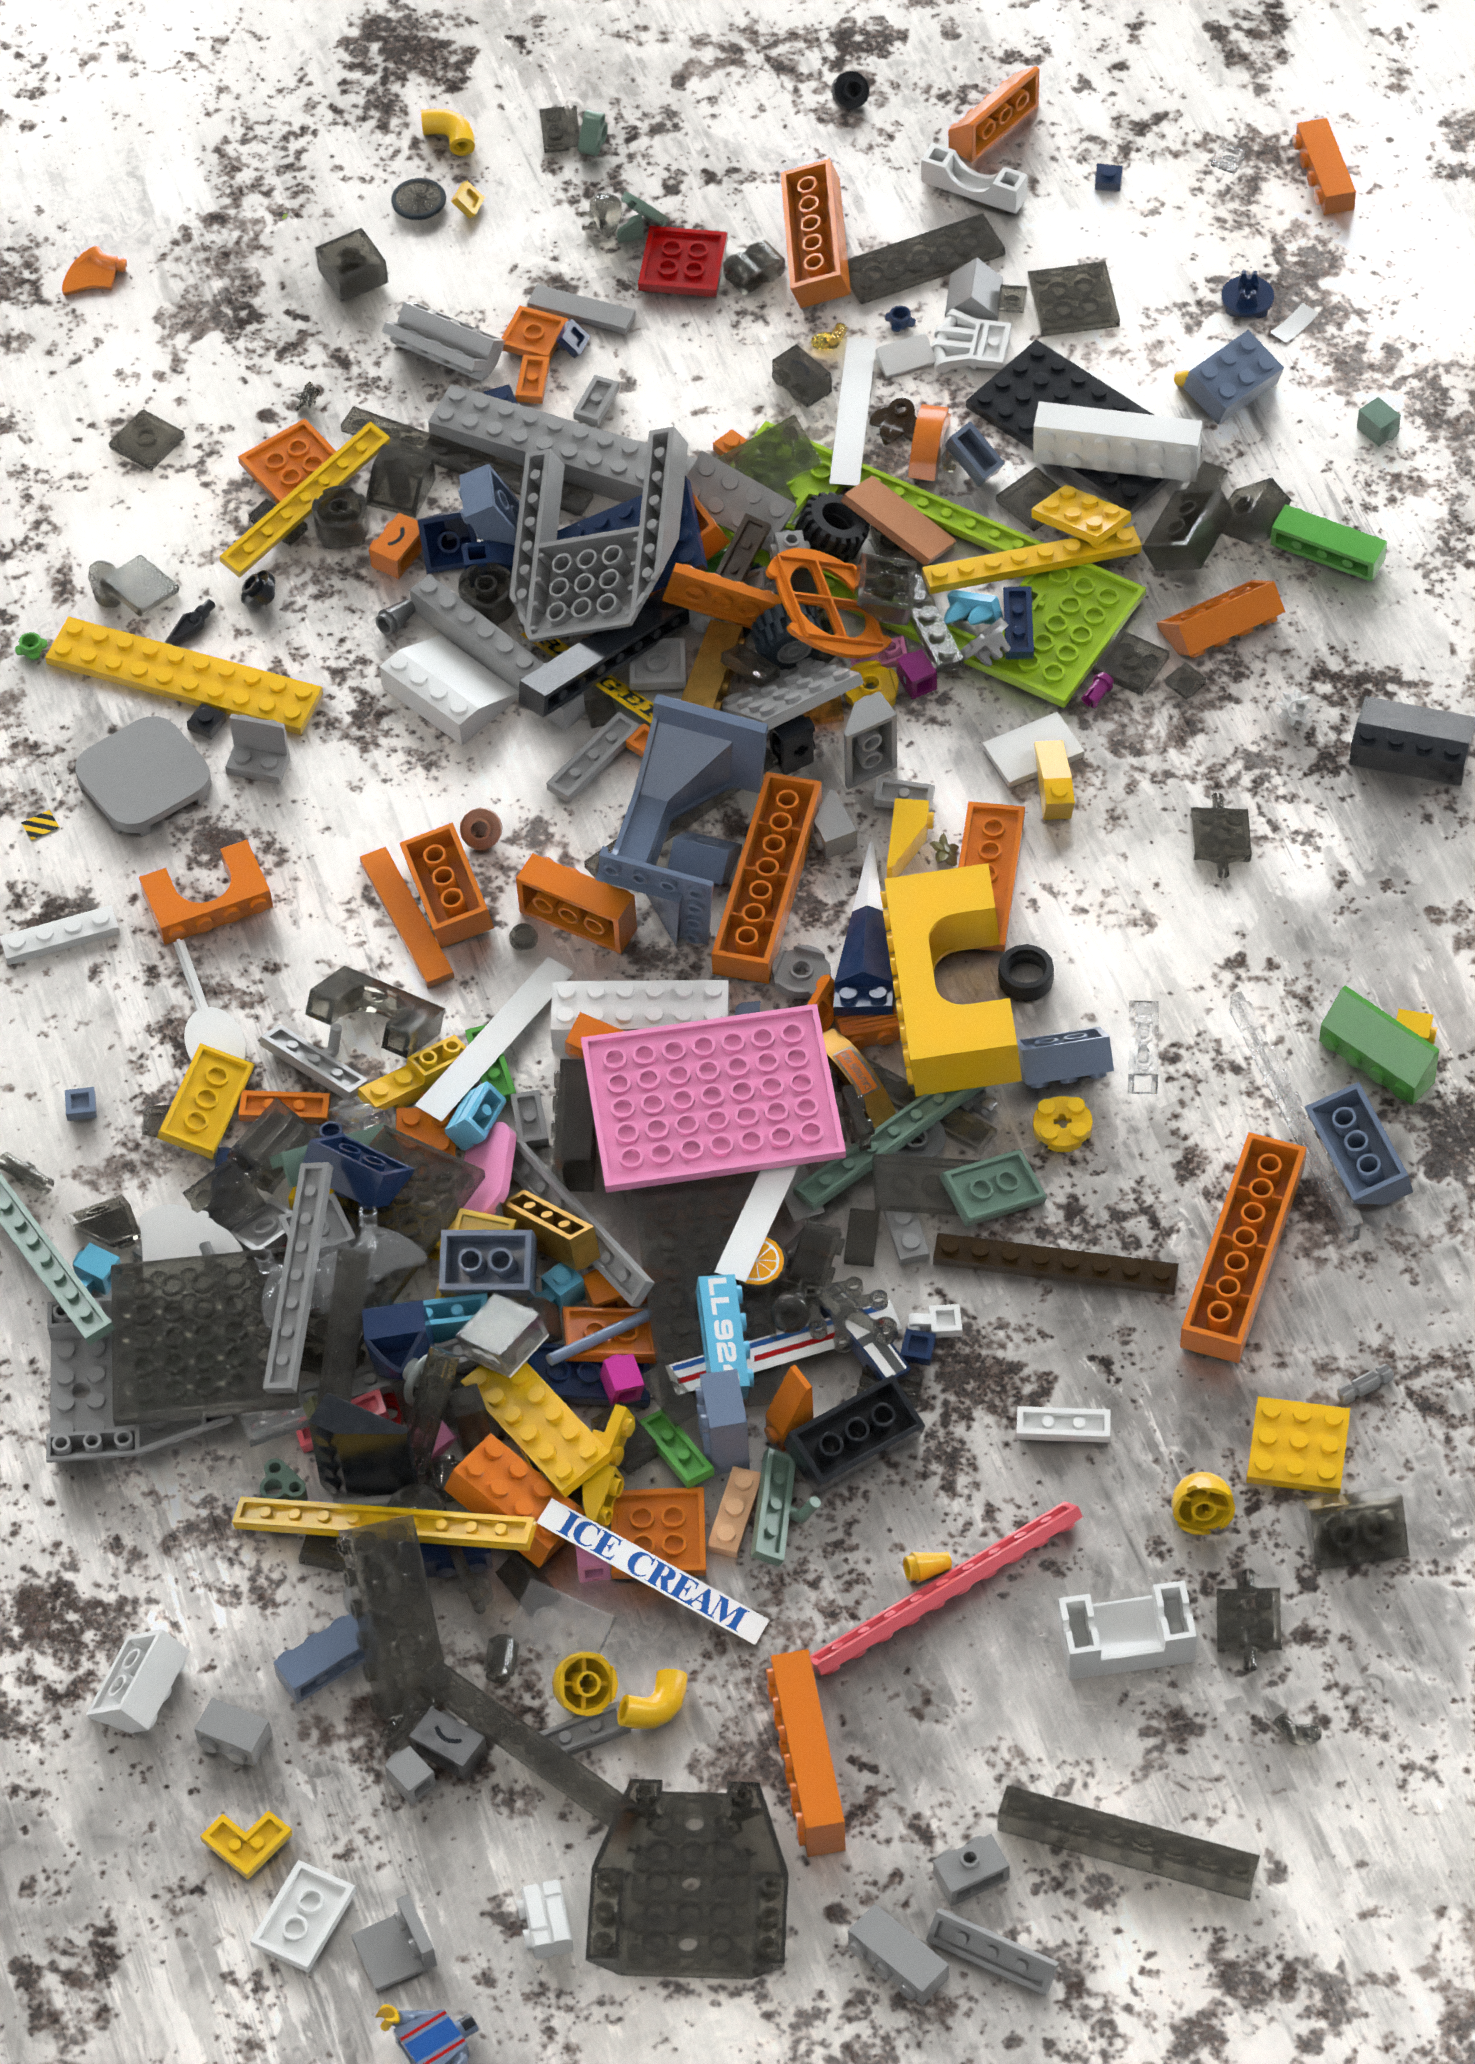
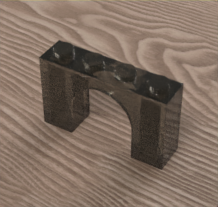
M344 965L310 989L305 1015L330 1026L351 1012L366 1011L383 1015L390 1020L386 1022L381 1048L407 1059L440 1034L445 1008Z

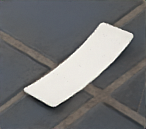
M1302 303L1283 323L1270 333L1282 341L1288 342L1306 328L1318 315V312Z

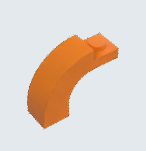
M921 405L913 434L908 478L930 481L937 479L943 438L951 421V414L948 413L949 407Z

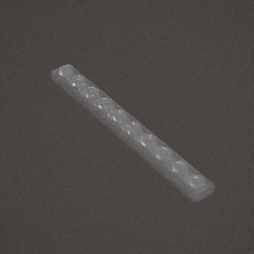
M1242 991L1231 994L1229 1012L1297 1145L1307 1147L1306 1162L1348 1243L1359 1240L1360 1229L1363 1226L1361 1213L1358 1209L1354 1210L1351 1205V1196L1345 1185H1341L1337 1169L1333 1162H1329L1323 1142L1320 1138L1317 1139L1314 1133V1125L1310 1117L1305 1115L1302 1109L1303 1104L1299 1093L1293 1092L1287 1070L1281 1069L1278 1063V1053L1275 1047H1270L1267 1041L1264 1025L1262 1023L1258 1024L1255 1018L1254 1006L1250 1000L1246 1001Z

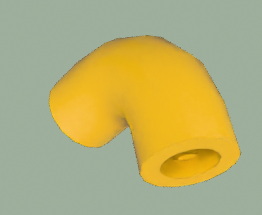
M421 109L424 136L435 134L447 136L449 138L450 151L458 156L469 155L475 150V136L472 127L461 114L449 109Z
M660 1669L656 1672L655 1688L651 1696L641 1698L627 1694L624 1695L618 1708V1725L631 1729H655L670 1722L682 1707L687 1691V1673L677 1669Z

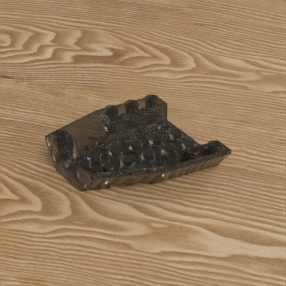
M630 1779L591 1867L586 1961L620 1976L747 1980L755 1979L785 1966L789 1873L760 1782L727 1781V1793L664 1791L662 1779ZM697 1818L704 1824L698 1830H690L686 1827V1823L690 1819ZM688 1878H695L700 1881L699 1887L694 1890L685 1889L682 1883ZM685 1938H691L697 1942V1946L690 1951H685L679 1947V1943Z

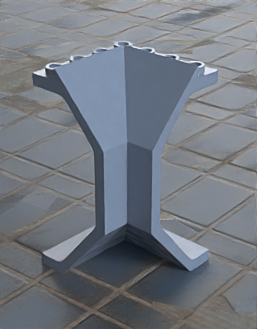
M657 694L653 704L652 722L635 789L613 851L608 853V847L602 846L599 854L598 873L595 880L646 894L675 946H677L679 937L684 938L690 943L708 945L711 936L710 922L714 882L656 866L669 827L675 819L731 788H740L760 793L763 782L768 724Z

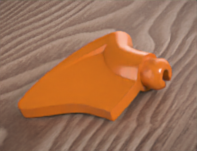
M99 246L87 249L77 257L68 269L62 284L63 295L68 296L90 289L112 290L117 271H126L127 260L125 258H118V256L104 254Z

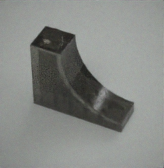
M477 1383L447 1392L454 1434L458 1437L456 1440L463 1459L491 1433L486 1407Z

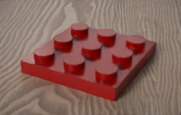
M649 226L638 280V291L717 297L728 241V232Z

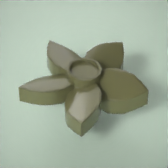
M945 833L940 836L939 842L932 841L929 843L937 851L935 854L937 863L945 861L948 865H957V857L954 853L959 849V846L954 843L948 844Z

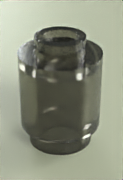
M501 1633L488 1640L483 1670L486 1672V1679L493 1683H508L515 1674L520 1645L511 1635Z

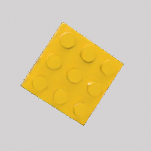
M1258 1396L1246 1483L1340 1495L1350 1408Z

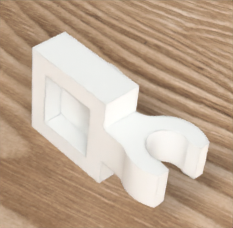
M959 1304L929 1306L928 1314H908V1329L923 1332L930 1330L931 1333L936 1334V1338L962 1337Z

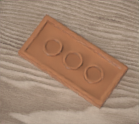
M870 476L846 492L841 499L843 504L924 566H928L952 549L957 542L955 538L874 476Z

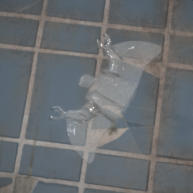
M373 1206V1213L371 1215L363 1214L362 1207H360L359 1225L362 1227L361 1240L355 1246L351 1247L347 1242H341L331 1247L326 1237L321 1239L310 1308L319 1307L323 1314L374 1292L375 1281L377 1282L394 1270L423 1265L427 1262V1255L407 1237L390 1229L375 1227L377 1225L376 1207ZM263 1249L262 1252L266 1260H259L255 1257V1261L261 1273H270L262 1294V1314L265 1327L268 1330H273L283 1264L277 1265L272 1251Z

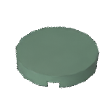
M625 191L622 195L621 202L626 203V206L646 219H652L656 222V225L665 227L669 221L667 216L631 193Z

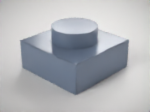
M94 1087L65 1090L67 1121L97 1118L96 1092Z

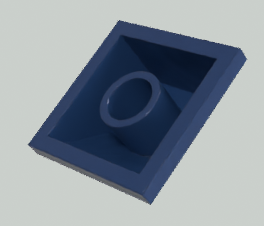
M461 510L417 519L426 573L430 574L464 568L461 544L477 542L472 526L470 524L467 525L463 521Z

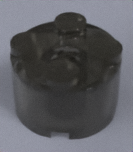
M344 485L332 486L322 491L323 495L318 499L316 497L312 503L315 533L322 542L323 547L326 549H344L363 545L370 528L367 503L364 495L354 492L352 487Z
M487 563V566L478 567V564L468 567L461 574L458 584L459 597L497 627L500 623L506 621L515 610V605L509 596L511 574L504 566L497 563Z

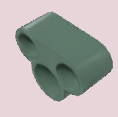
M588 109L584 112L578 143L579 153L598 156L601 145L605 142L608 133L605 113Z
M274 1458L266 1462L264 1466L266 1477L260 1483L261 1498L308 1500L305 1482L284 1461ZM271 1489H281L276 1495L267 1494Z

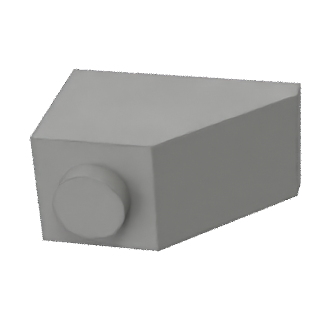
M834 789L828 791L814 820V833L811 834L816 850L821 849L826 859L857 848V829Z

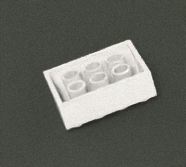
M442 635L400 649L379 666L382 688L461 746L519 698L518 690Z

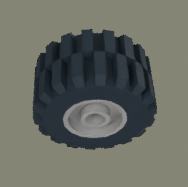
M783 604L775 605V607L764 611V614L759 615L756 621L753 622L752 630H750L760 662L766 669L769 668L770 671L774 672L785 669L791 670L797 667L799 661L806 658L816 660L817 656L823 653L798 640L787 631L788 625L793 622ZM799 604L801 612L806 618L824 631L815 608L811 605Z

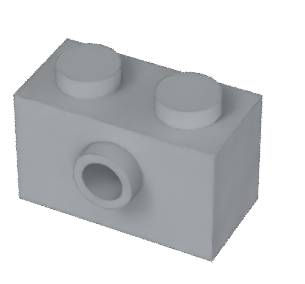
M992 1834L985 1837H974L965 1846L954 1851L946 1850L933 1860V1876L951 1907L1009 1880L1010 1865Z

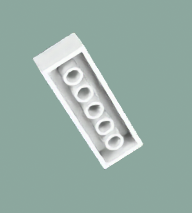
M1039 401L1034 423L1033 462L1196 482L1201 452L1202 421Z
M729 980L552 981L550 1027L552 1049H565V1040L580 1012L624 1031L728 1017L730 1008Z

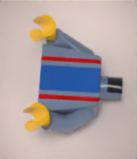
M385 2004L382 2005L375 2015L376 2018H384L380 2025L382 2031H388L392 2025L396 2027L393 2029L396 2044L410 2064H468L470 2053L465 2039L479 2031L475 2020L469 2013L453 2023L444 2009L436 2011L396 2010L392 2005Z

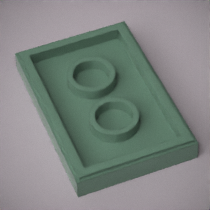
M1021 1149L942 1172L940 1176L966 1227L1045 1203L1047 1199L1043 1188Z

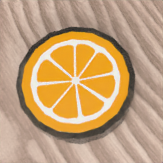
M767 1234L747 1281L744 1282L736 1279V1285H741V1287L752 1292H762L770 1290L779 1284L785 1274L787 1257L785 1249L777 1239Z

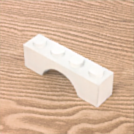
M935 143L930 145L921 159V182L1015 214L1027 197V174L1003 166L1001 171L996 174H981L967 167L959 158L956 150Z

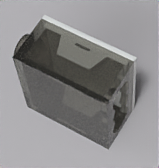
M494 1293L456 1334V1337L466 1358L511 1378L547 1339L549 1334L543 1323L544 1318L538 1310L532 1307L526 1308L513 1298H504Z

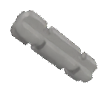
M1383 1364L1375 1368L1376 1372L1371 1370L1352 1380L1351 1385L1347 1383L1337 1389V1396L1343 1404H1349L1356 1400L1355 1396L1360 1398L1379 1388L1380 1383L1384 1385L1394 1379L1393 1370L1388 1364Z

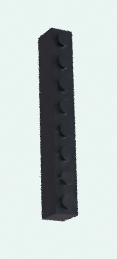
M666 587L657 591L646 600L632 626L595 632L582 639L570 649L563 651L548 663H544L534 672L524 676L519 683L518 702L542 718L546 717L656 646L662 639L668 638L690 624L689 609L662 601Z

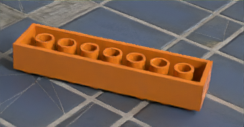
M771 772L765 773L712 949V974L765 984L770 983L773 962L781 946L811 843V834L814 833V820L822 805V781Z
M1248 1132L1181 1328L1180 1348L1240 1363L1305 1168L1307 1147Z

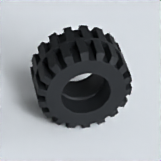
M821 492L818 496L813 495L806 503L795 524L794 530H802L804 541H809L810 549L829 554L844 563L853 561L869 534L870 524L841 502L844 495L840 494L839 496L835 492H829L828 494Z

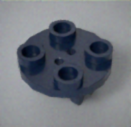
M1242 270L1240 276L1230 279L1223 286L1221 300L1225 307V312L1229 316L1264 318L1273 305L1274 291L1267 281L1258 277L1256 270L1252 271V275H1247V271Z

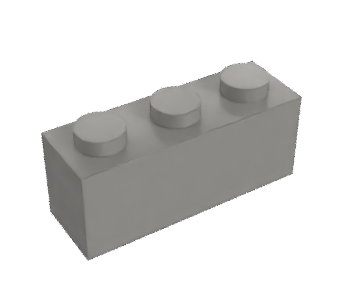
M875 1903L848 1930V1944L852 1953L859 1959L866 1958L874 1965V1970L879 1976L885 1980L890 1978L898 1985L899 1991L911 2001L915 1999L923 2006L949 1979V1964Z

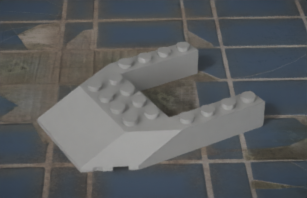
M674 426L649 431L640 523L637 527L557 540L565 465L551 449L527 452L525 454L509 596L518 611V617L525 627L524 631L530 642L632 626L661 576L679 539L688 442Z

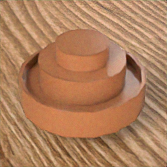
M479 807L472 809L464 815L460 822L461 838L466 845L473 849L484 850L491 848L499 841L502 835L503 826L501 819L489 808Z

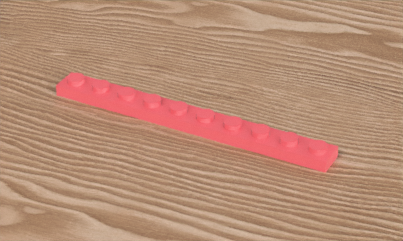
M1066 1501L1062 1502L811 1654L813 1672L821 1676L836 1672L840 1668V1664L849 1659L861 1657L866 1653L868 1647L875 1643L889 1640L893 1636V1632L901 1627L915 1624L924 1613L940 1609L949 1598L968 1592L972 1584L981 1579L984 1580L994 1576L997 1573V1569L1005 1564L1019 1561L1023 1557V1553L1032 1548H1039L1048 1543L1049 1538L1058 1532L1062 1533L1074 1527V1522L1083 1518L1079 1507Z

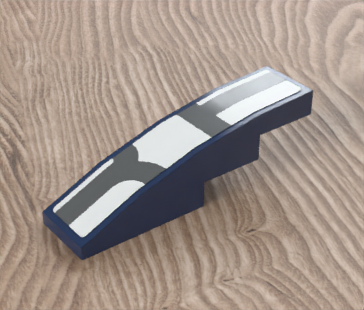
M838 1284L812 1298V1302L824 1319L830 1318L847 1341L848 1345H845L844 1348L850 1347L863 1367L869 1366L879 1381L892 1374L896 1380H899L910 1373V1366L889 1338L862 1307Z

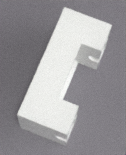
M1185 1580L1153 1585L1152 1596L1092 1604L1090 1594L1058 1598L1057 1624L1069 1680L1195 1662L1197 1635L1193 1616L1189 1610V1598Z

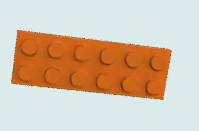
M968 801L958 868L989 864L1000 945L974 949L1005 952L1025 819V806Z

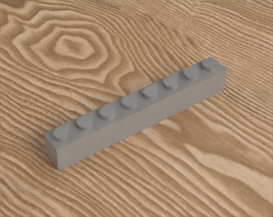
M427 575L409 589L410 599L415 605V613L516 690L519 691V683L524 676L529 675L544 664L432 575ZM583 693L550 713L547 717L566 731L585 715Z

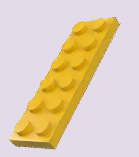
M527 1362L511 1378L480 1365L461 1380L466 1390L565 1498L614 1458L610 1451Z

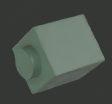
M1377 397L1358 410L1357 429L1377 446H1381L1385 442L1393 440L1399 434L1401 415L1380 397Z

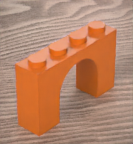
M248 840L220 849L223 866L229 877L230 885L226 892L215 900L197 903L184 899L177 893L166 868L139 877L142 895L164 945L177 942L176 939L183 940L186 937L201 932L204 933L212 928L233 923L241 918L273 908L270 889Z

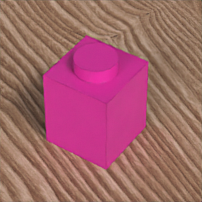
M616 1354L605 1359L599 1376L611 1407L615 1406V1404L621 1405L639 1401L645 1384L634 1355L622 1356L621 1354Z

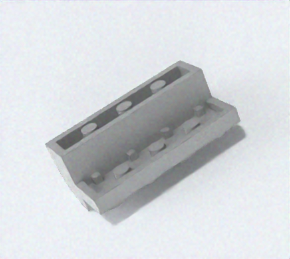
M404 302L398 321L385 322L382 330L383 333L391 336V343L480 381L486 379L496 367L505 340L417 302Z

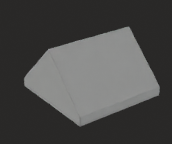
M975 258L951 273L945 317L951 309H955L976 319L998 320L1003 277L979 258Z

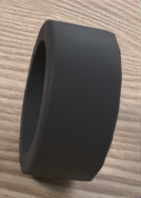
M1023 944L1008 949L1000 958L998 966L1000 988L1007 996L1018 1001H1034L1045 996L1052 988L1054 980L1052 958L1045 950L1035 945ZM1029 963L1040 967L1043 971V976L1034 982H1018L1011 978L1009 970L1017 964Z

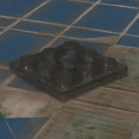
M1106 261L1027 271V280L1041 337L1120 327V316Z

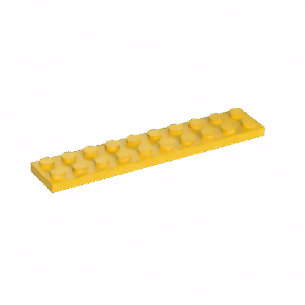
M69 616L45 656L46 664L198 707L201 703H204L227 715H248L263 720H275L283 723L287 732L302 735L323 695V689L318 685Z

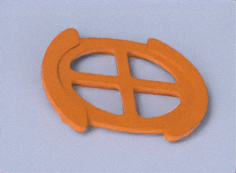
M793 548L777 554L767 566L766 576L775 580L780 599L793 622L788 625L787 631L798 640L822 652L854 659L875 656L885 651L892 643V639L888 635H883L878 615L867 592L870 584L859 574L854 564L844 563L829 554L817 550ZM798 568L808 569L811 572L819 595L793 591L790 583L792 573ZM822 571H826L841 580L858 600L832 597ZM799 604L824 608L835 635L822 631L809 621L801 612ZM837 609L862 613L865 617L863 633L857 637L847 636Z

